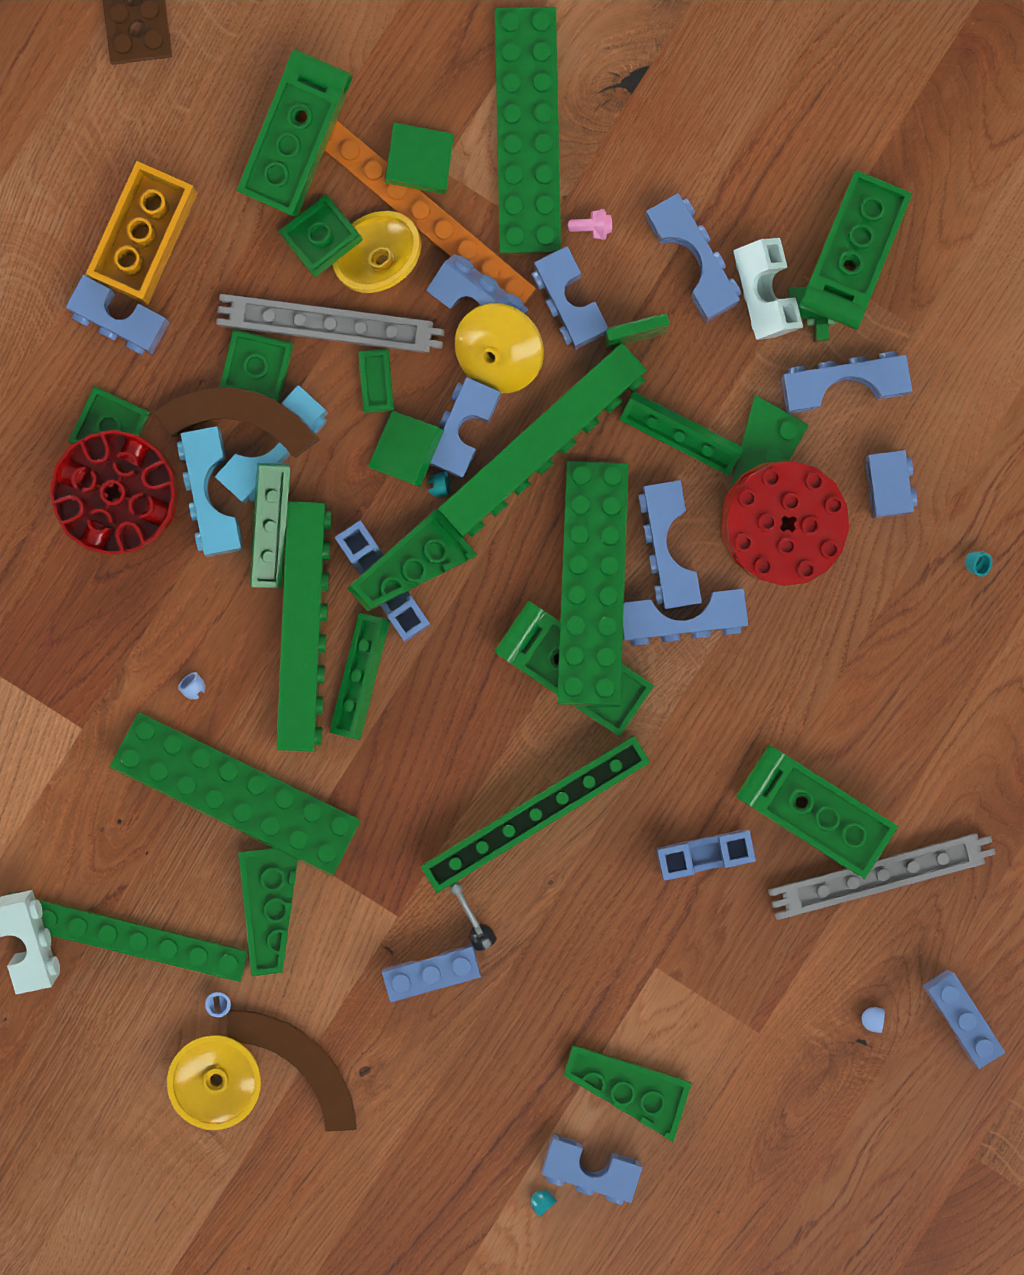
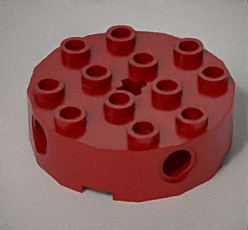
M117 430L90 434L69 446L54 468L49 490L54 514L65 534L87 550L108 555L139 552L160 539L174 520L179 499L176 474L164 453L143 437ZM119 486L118 491L122 493L121 497L114 498L111 501L112 495L108 493L109 489Z
M788 460L762 463L742 474L726 494L723 504L724 509L721 515L722 542L733 562L751 577L781 586L808 583L827 572L843 552L849 532L847 503L837 484L816 467ZM782 517L789 518L786 529L780 528L783 524Z

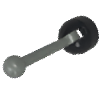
M455 882L450 886V891L457 896L473 925L469 936L475 950H485L496 942L497 937L490 926L478 923L462 894V885Z

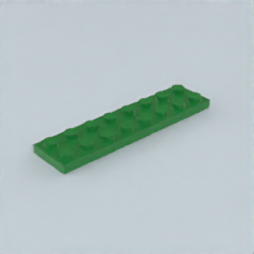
M556 7L495 8L500 255L552 254L561 250Z
M567 461L557 705L620 707L629 463Z
M138 712L110 764V769L332 877L361 822L360 819L140 712Z

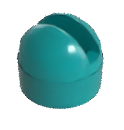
M446 471L435 473L429 477L427 484H433L434 487L428 489L432 496H450V480Z
M972 551L965 558V567L971 574L983 577L991 570L992 557L983 551Z
M539 1190L531 1197L530 1204L535 1214L540 1217L557 1200L550 1192Z

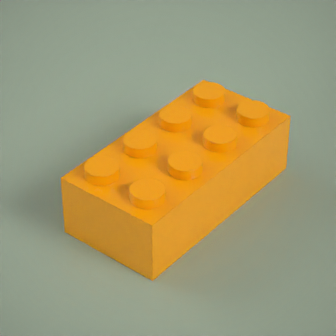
M136 161L86 275L112 290L148 305L198 195L194 186Z

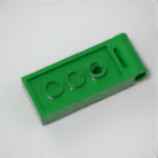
M298 49L292 51L236 191L291 216L299 215L347 97L346 93L353 78L352 73ZM302 112H305L307 115V119L305 122L301 123L299 120V115Z
M855 170L799 307L857 330L913 193ZM844 265L850 266L852 271L846 270Z
M527 601L494 650V653L558 695L559 665L554 663L553 658L559 653L560 621L532 602ZM622 664L620 707H574L620 737L655 685Z
M769 744L735 796L746 805L864 880L899 827ZM801 797L808 800L805 808H798L796 806V801Z

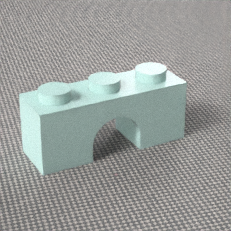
M780 238L760 239L733 250L736 268L741 279L743 295L748 306L751 326L756 340L776 338L803 328L796 298L778 299L773 292L772 282L777 272L788 268Z
M33 890L0 897V937L16 936L24 942L27 949L26 952L15 954L7 965L16 994L50 988L60 974L59 960L56 956L53 957L50 947V932L47 928H44L42 922V906L40 901L35 899Z

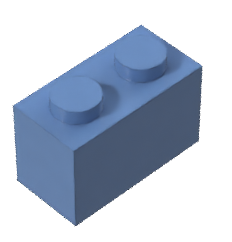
M906 450L866 456L864 461L872 519L906 515L914 512L913 506H917V494L915 488L910 487L909 476L913 475V464L911 457L906 458Z

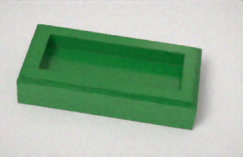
M389 349L358 351L363 413L394 411Z

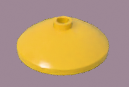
M394 211L373 212L352 223L353 227L363 238V241L333 263L335 274L349 289L361 293L383 291L402 281L412 271L420 255L421 237L414 223L405 215Z
M502 303L484 304L470 311L457 328L455 335L456 356L462 370L470 379L501 393H511L523 389L538 375L544 359L543 341L535 324L520 310ZM488 352L493 353L495 359L490 358Z
M220 1035L197 1038L185 1045L177 1053L170 1065L167 1076L169 1099L176 1112L193 1126L205 1130H221L232 1127L245 1119L257 1103L261 1091L259 1066L252 1053L243 1044L232 1038ZM212 1075H220L222 1083L214 1084L211 1080Z

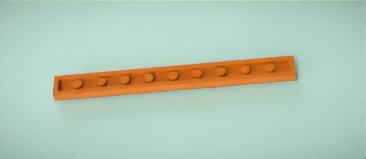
M302 112L299 115V120L301 123L305 122L307 119V115L305 112ZM336 121L324 151L395 212L408 217L418 231L448 257L456 254L468 259L473 264V268L483 275L492 277L501 289L508 294L517 296L523 305L536 291L532 284L418 189L384 183L387 162L340 122Z

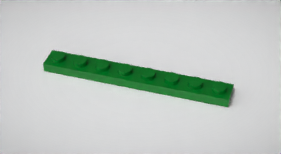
M38 899L42 906L41 918L44 928L49 930L51 936L237 982L242 981L248 950Z

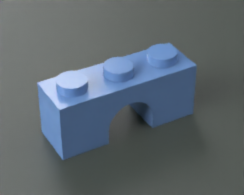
M568 246L534 262L535 272L531 273L538 289L544 288L549 297L545 303L552 317L558 315L563 325L559 328L565 344L571 343L574 350L604 336L608 326L596 302L584 307H576L571 305L565 297L564 292L566 288L573 282L581 279V272Z
M456 254L443 263L426 290L450 309L460 302L464 296L474 298L480 306L488 303H502L512 306L524 314L529 310L517 296L505 292L492 277L481 274L473 268V264L468 259Z
M83 275L66 306L73 313L71 319L88 327L90 322L100 327L98 333L113 341L117 337L127 341L125 347L139 355H142L144 351L153 355L170 322L165 317L140 304H137L134 312L128 318L123 320L112 318L109 307L115 293L110 288Z
M467 377L464 384L458 382L451 398L456 401L451 412L445 411L439 428L443 429L444 432L431 460V466L464 480L475 456L476 449L464 444L460 440L458 435L459 429L465 421L470 419H478L489 424L500 399L501 392Z
M747 829L655 848L661 877L664 881L694 875L696 872L708 869L727 868L756 862L750 831Z
M472 944L444 951L440 955L424 960H412L384 968L382 975L391 1003L480 978L481 971L475 949Z
M947 969L922 985L938 1012L943 1015L954 1031L956 1040L975 1067L981 1069L1006 1053L954 972Z
M552 1133L541 1169L542 1175L547 1176L546 1181L559 1186H563L564 1182L575 1185V1190L586 1195H593L594 1192L606 1195L605 1199L618 1205H623L624 1201L632 1203L643 1168L641 1161L611 1152L609 1162L604 1169L598 1172H590L584 1169L579 1162L583 1150L582 1143Z

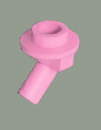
M604 209L591 212V219H571L568 223V228L570 232L591 231L592 238L605 240L607 234L612 232L611 215H606Z

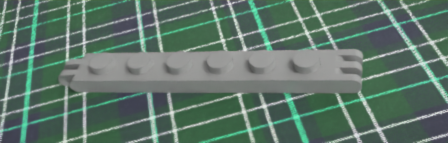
M220 294L219 301L231 303L230 307L218 306L217 313L229 315V320L223 318L216 319V325L221 327L419 353H429L430 348L442 349L443 342L431 340V337H444L445 330L433 328V322L226 294Z
M974 833L878 859L865 880L844 868L768 889L770 896H776L781 893L783 898L771 902L773 908L784 905L786 907V910L775 913L776 920L985 864L984 858L996 853L994 848L982 850L981 845L991 843L992 838L991 836L978 838V834Z

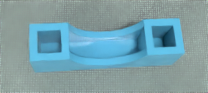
M299 385L281 403L298 414L315 433L319 432L327 422L324 418L328 414L327 411ZM278 442L273 450L260 457L249 458L235 454L218 472L215 478L244 504L249 500L253 503L255 502L257 463L283 464L290 456V453Z
M215 426L181 433L182 441L177 442L180 459L186 460L188 472H183L186 490H192L194 502L189 503L192 520L198 521L200 532L195 533L198 551L203 550L204 555L210 557L244 550L238 519L219 513L212 505L208 495V482L212 472L218 465L227 460L221 429Z

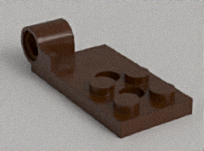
M102 0L109 57L112 65L173 57L166 0H142L135 7L128 6L126 0ZM136 22H142L146 25L145 33L139 37H134L129 32L131 25Z

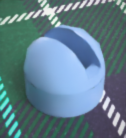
M196 672L187 675L178 686V690L188 699H199L197 694L200 691L205 693L206 689L205 682Z
M213 992L205 1000V1009L213 1017H222L230 1010V1000L222 992ZM216 996L219 999V1012H215L213 997Z
M878 1007L866 1009L862 1014L863 1026L871 1032L882 1033L885 1009Z

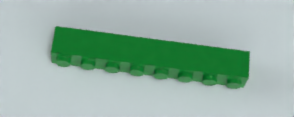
M621 343L438 508L439 512L463 538L468 534L473 538L486 526L482 522L491 513L494 517L499 515L508 506L506 500L513 493L519 496L531 485L528 480L535 473L538 472L541 476L554 465L551 459L556 454L561 452L565 455L577 444L574 440L577 435L582 431L586 435L600 423L597 417L605 410L609 414L613 412L623 402L620 397L628 389L631 393L635 392L646 381L643 376L646 374L647 369Z
M288 502L276 750L315 752L316 745L322 746L323 728L317 727L318 714L323 715L324 696H319V683H325V665H320L321 653H326L327 634H321L322 622H327L328 603H323V591H329L330 580L329 572H324L325 560H330L331 542L326 541V529L332 528V511H327L325 503Z
M632 735L421 865V869L435 892L439 893L651 762L635 736Z

